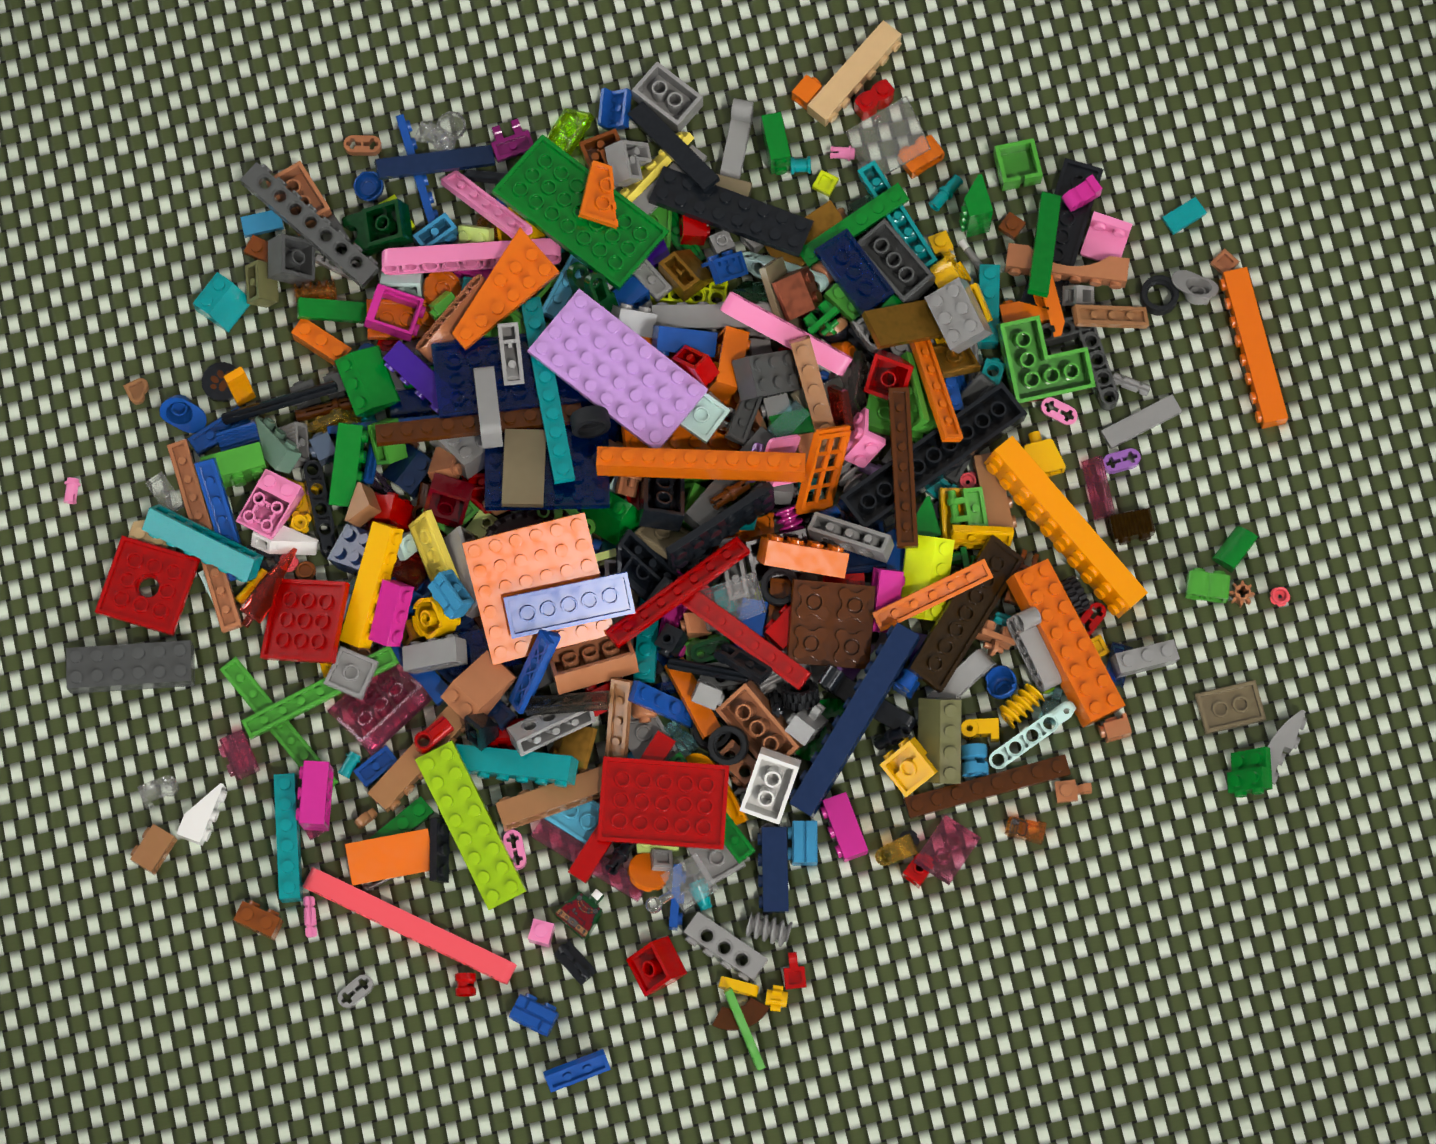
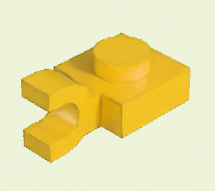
M946 230L927 237L930 248L936 257L941 255L943 259L951 253L950 251L954 250Z

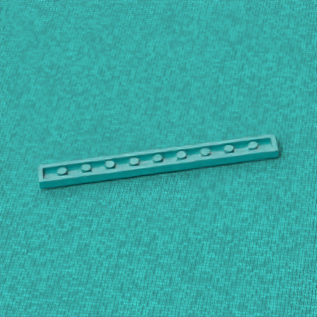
M540 296L530 298L521 305L529 348L546 329ZM530 355L554 484L575 481V475L556 376L551 370Z

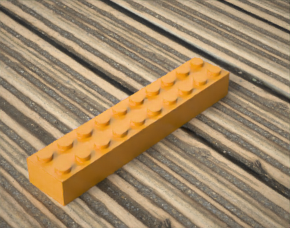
M1013 436L991 453L984 462L989 473L997 477L1001 487L1009 491L1013 496L1014 502L1022 506L1028 518L1040 527L1041 533L1053 542L1054 548L1065 556L1070 567L1078 571L1082 581L1090 585L1094 590L1095 596L1107 605L1108 611L1119 619L1148 593Z

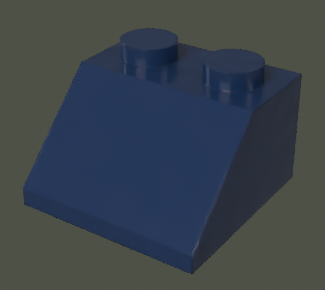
M407 443L406 451L408 457L390 464L382 476L415 500L419 494L420 482H429L430 480L428 469L431 459Z

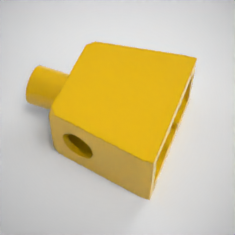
M1040 431L1029 433L1030 444L1024 445V450L1048 477L1064 473L1066 466L1053 439L1042 440Z

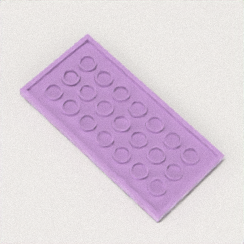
M580 289L577 290L527 350L531 356L595 406L605 407L608 410L609 417L649 448H662L708 392V388Z

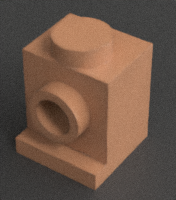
M1123 713L1120 719L1117 717L1108 718L1103 725L1098 726L1101 738H1105L1106 743L1130 737L1132 734L1126 713Z

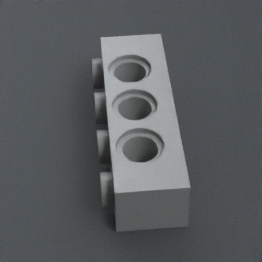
M814 512L807 528L812 540L824 544L839 545L844 550L885 563L888 562L894 548L893 539L889 534L819 512Z
M580 693L507 727V731L512 745L522 757L596 722L591 704Z
M700 912L696 913L683 932L684 936H686L685 941L694 947L696 945L702 947V952L712 959L715 956L721 960L720 965L729 971L731 968L737 971V976L745 982L750 980L754 983L768 962L766 957ZM704 932H710L713 938L711 941L705 942L701 939V935ZM721 944H728L731 949L728 953L722 954L718 948ZM745 956L748 959L747 964L744 966L738 965L736 963L737 957Z

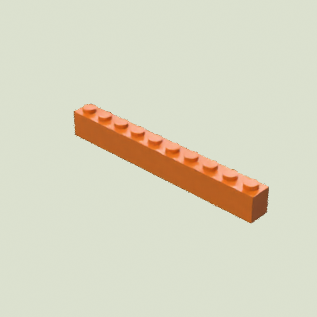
M597 446V476L805 483L806 453Z

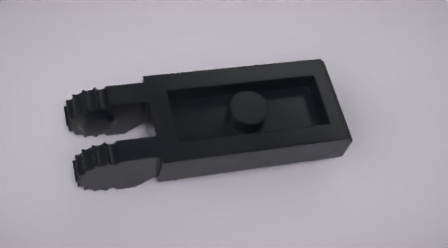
M728 642L721 645V650L718 649L713 653L714 658L721 664L728 665L759 685L773 671L770 666L732 644L730 645Z

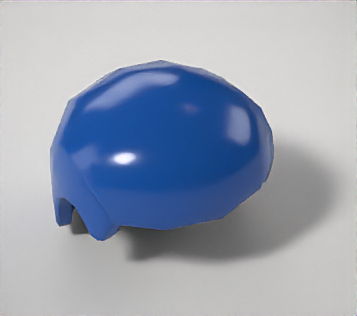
M364 171L356 177L353 187L355 194L361 200L374 201L382 195L384 183L383 180H378L376 172Z
M998 665L993 667L985 676L986 689L995 699L1008 698L1017 689L1016 676L1007 666Z

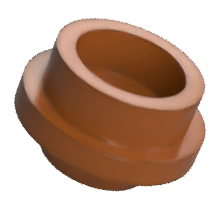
M302 561L296 567L295 573L298 579L312 580L316 575V568L313 563Z

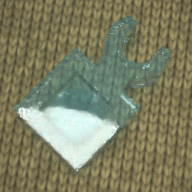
M673 721L664 727L665 731L672 735V739L676 741L675 745L683 756L694 752L699 747L691 734L687 731H682L680 724Z

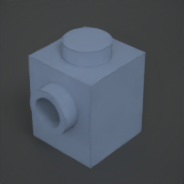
M328 431L313 435L312 439L309 440L311 444L309 451L312 458L317 457L321 466L333 462L335 446Z

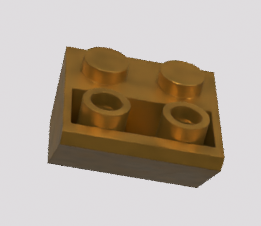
M690 249L674 251L658 263V272L672 286L673 291L683 302L714 281L712 273L706 267L702 268V262Z

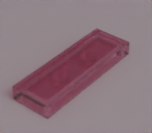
M1096 456L1082 461L1094 520L1099 521L1110 515H1115L1103 457Z

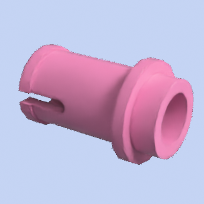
M851 145L849 147L831 146V152L839 153H830V159H848V161L855 159V148H852Z
M69 477L64 483L66 490L63 502L77 504L78 487L81 484L79 479Z

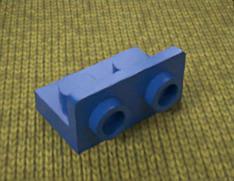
M733 250L721 253L722 257L720 258L716 254L707 257L708 262L701 264L702 268L710 267L715 285L749 274L742 251L733 253Z

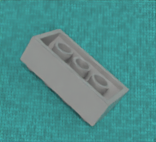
M458 526L444 539L458 577L475 601L465 614L472 619L480 616L462 543L475 540L472 532L462 526Z

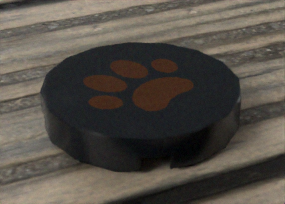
M220 362L207 368L202 377V388L207 397L216 402H229L234 399L224 376L237 369L230 363Z

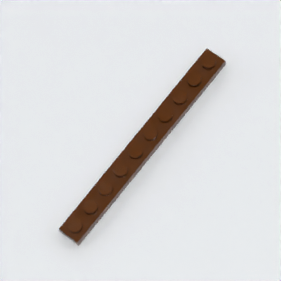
M581 402L561 404L565 426L571 425L570 416L581 408ZM540 406L499 411L502 433H505V429L544 428ZM479 413L375 425L377 447L481 435Z

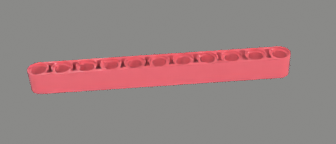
M311 868L302 885L305 889L503 984L508 985L517 966L505 958L316 868Z

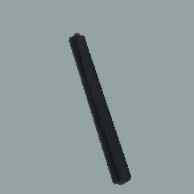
M330 381L229 411L221 415L222 422L228 425L338 392V385L335 381Z

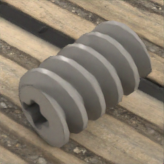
M834 459L828 463L827 467L833 466ZM846 460L843 462L838 483L840 487H844V493L861 482L860 478L863 476V473L856 475L855 472L858 470V466L851 468L852 463Z
M751 912L746 928V937H749L754 932V939L757 940L762 935V941L765 942L770 937V944H774L778 940V946L781 947L784 942L787 944L793 922H790L786 927L783 919L777 924L776 917L769 922L767 914L763 919H760V912L752 917Z

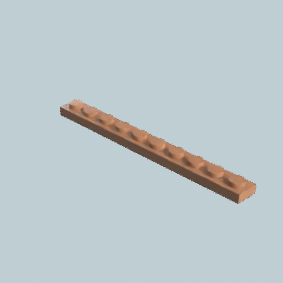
M183 439L167 445L188 519L214 531L188 440ZM201 562L221 631L226 633L243 627L228 574L219 571L218 567L212 564L208 565Z

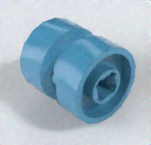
M972 743L961 746V759L964 760L961 764L963 777L989 775V764L985 761V758L988 757L987 744Z

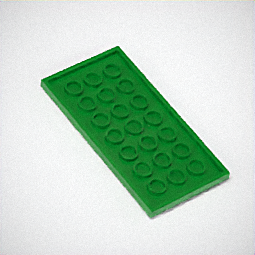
M542 134L494 187L492 194L593 272L597 271L603 274L606 281L619 291L668 235L669 230L615 189L614 200L617 208V229L578 217L589 169Z

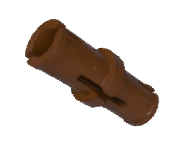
M740 480L732 486H727L721 493L710 498V504L712 505L719 501L713 506L715 510H718L729 501H735L737 496L750 490V484L748 483L741 487L747 480Z

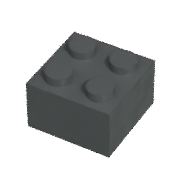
M280 234L268 240V279L300 287L314 281L315 247L305 239L286 234Z

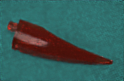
M296 548L288 552L264 576L239 609V611L246 615L242 622V625L246 628H249L253 620L260 624L270 610L283 578L297 552Z

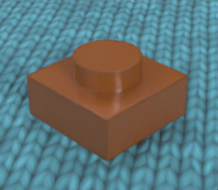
M1009 212L999 225L998 230L1012 240H1015L1025 227L1026 222Z

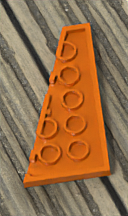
M521 227L452 332V336L465 351L560 274L559 270Z

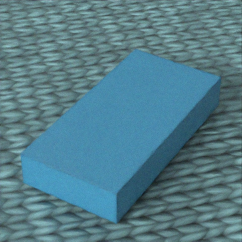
M272 210L240 217L245 238L284 229L283 220Z

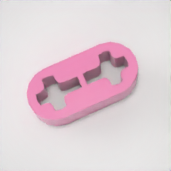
M1052 397L1046 398L1041 402V412L1061 424L1071 425L1077 420V411L1073 407ZM1053 402V407L1057 408L1058 411L1050 410L1047 412V407L1044 406L1045 403ZM1060 411L1064 413L1071 411L1073 419L1065 421V416L1060 414Z
M509 830L504 834L503 842L512 860L514 859L513 852H517L519 858H523L520 861V865H516L513 862L516 869L521 870L527 863L523 839L518 831ZM510 835H514L515 838L519 837V840L515 842L516 848H512L511 842H507L510 839Z

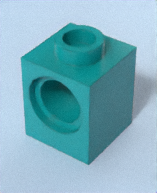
M986 358L982 373L993 380L995 386H997L1001 382L1005 363H1002L998 358ZM995 370L998 375L990 376L987 372Z

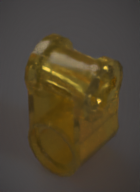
M907 834L879 848L875 858L878 864L887 866L899 860L909 858L917 854L918 851L911 835ZM889 852L890 857H885L884 854Z

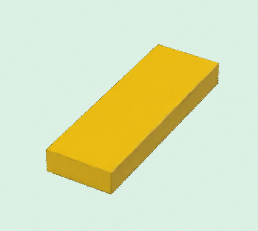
M953 524L949 539L955 540L954 544L984 545L986 540L991 535H994L1007 546H1011L1014 527Z

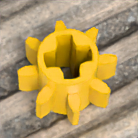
M773 985V990L767 989L765 1005L771 1006L770 1011L780 1012L781 1007L786 1008L788 992L783 991V986Z

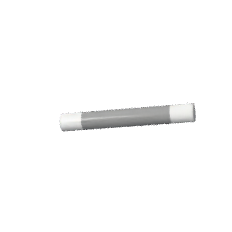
M962 239L958 244L976 269L979 270V265L983 263L967 241Z

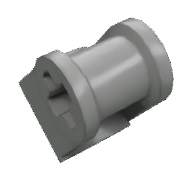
M863 317L857 321H851L850 324L853 331L861 339L867 350L872 353L878 352L879 350L876 345L870 342L872 336Z

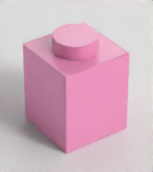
M533 918L528 936L529 943L550 948L555 925Z

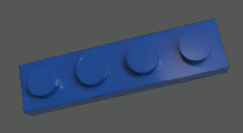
M633 681L628 701L682 726L693 728L694 722L682 700L641 681Z

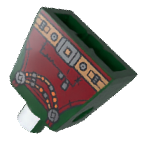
M596 888L588 897L579 891L556 910L554 915L586 942L603 914V910L597 905L604 898V895Z

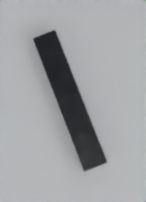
M641 102L628 113L629 118L704 192L720 181L719 176L644 102Z

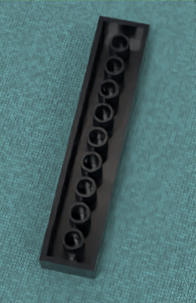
M1003 382L956 414L964 437L960 442H942L938 428H936L913 444L915 497H918L1025 420L1027 412ZM892 460L839 497L837 504L852 523L873 529L895 513Z

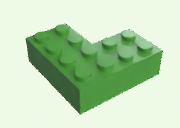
M1040 315L996 325L1009 389L1019 403L1096 387L1088 347L1048 355Z

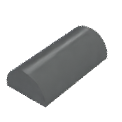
M885 218L854 244L904 304L917 301L933 286L936 279L933 273Z

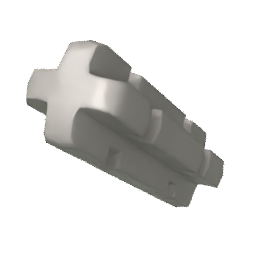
M1117 372L1113 374L1117 386L1120 384L1122 388L1135 393L1138 391L1143 396L1148 395L1151 388L1150 385L1146 383L1140 384V381L1127 376L1122 377V374Z

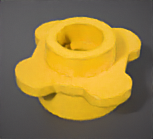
M294 511L289 527L301 531L303 534L308 533L309 522L312 520L311 515H304L299 511Z

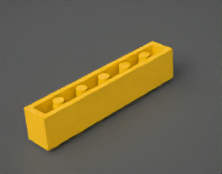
M372 522L339 641L358 648L371 649L373 641L369 640L382 580H391L398 549L402 542L403 529L382 522Z

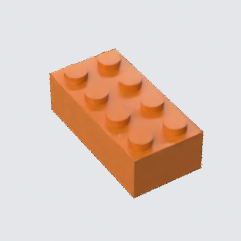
M767 533V537L761 536L756 560L763 565L845 579L849 554L839 545L828 543L827 547H824V544H820V542L808 540L807 543H804V541L794 537H787V540H783L784 538L780 537V535Z

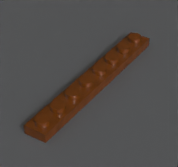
M909 387L888 388L897 549L918 548Z
M1064 754L961 782V784H954L906 797L904 801L909 818L913 819L1071 775Z

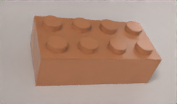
M607 636L558 648L555 650L549 663V669L559 695L610 681L612 678H620L639 672L636 654L631 641H628L618 649Z
M752 680L744 683L721 706L715 709L727 725L736 726L745 732L749 740V751L756 759L761 747L791 757L803 746L784 731L789 724L786 723L787 721L782 715L777 718L772 714L770 701Z

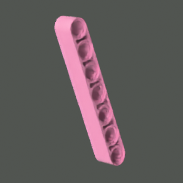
M729 292L720 308L725 314L790 349L789 340L809 335L817 364L843 377L853 360L848 354L734 292Z

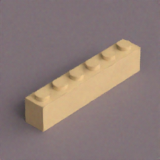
M883 20L807 105V113L824 127L829 122L833 123L839 115L838 112L842 108H847L850 104L852 96L854 94L858 95L864 87L863 84L875 76L876 69L880 65L884 66L887 63L892 51L896 52L900 48L902 34Z

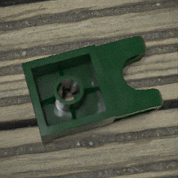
M399 199L362 209L361 212L342 218V226L349 231L358 232L357 238L353 243L362 248L363 251L361 253L366 257L381 253L388 248H397L414 243L409 205Z
M575 262L569 266L567 278L573 295L580 289L610 313L613 305L618 306L615 293L609 290L603 274L597 271L590 274L587 266L580 262ZM578 269L581 274V278L579 279L575 277V273Z

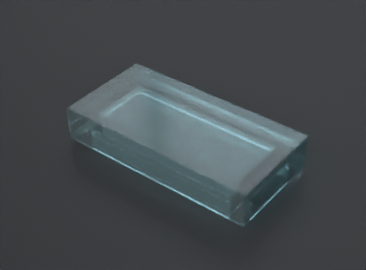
M795 400L767 428V431L775 438L791 435L810 416V413Z

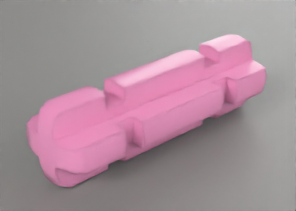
M313 896L303 897V905L305 906L304 922L307 927L305 928V935L308 938L317 936V928L315 927L317 925L316 909L314 907L315 898Z

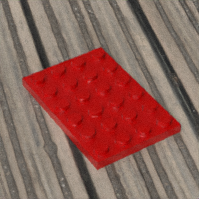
M603 756L597 841L724 850L729 766Z

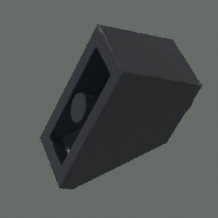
M484 713L464 717L466 738L480 751H483L499 737V724L493 717L489 718Z

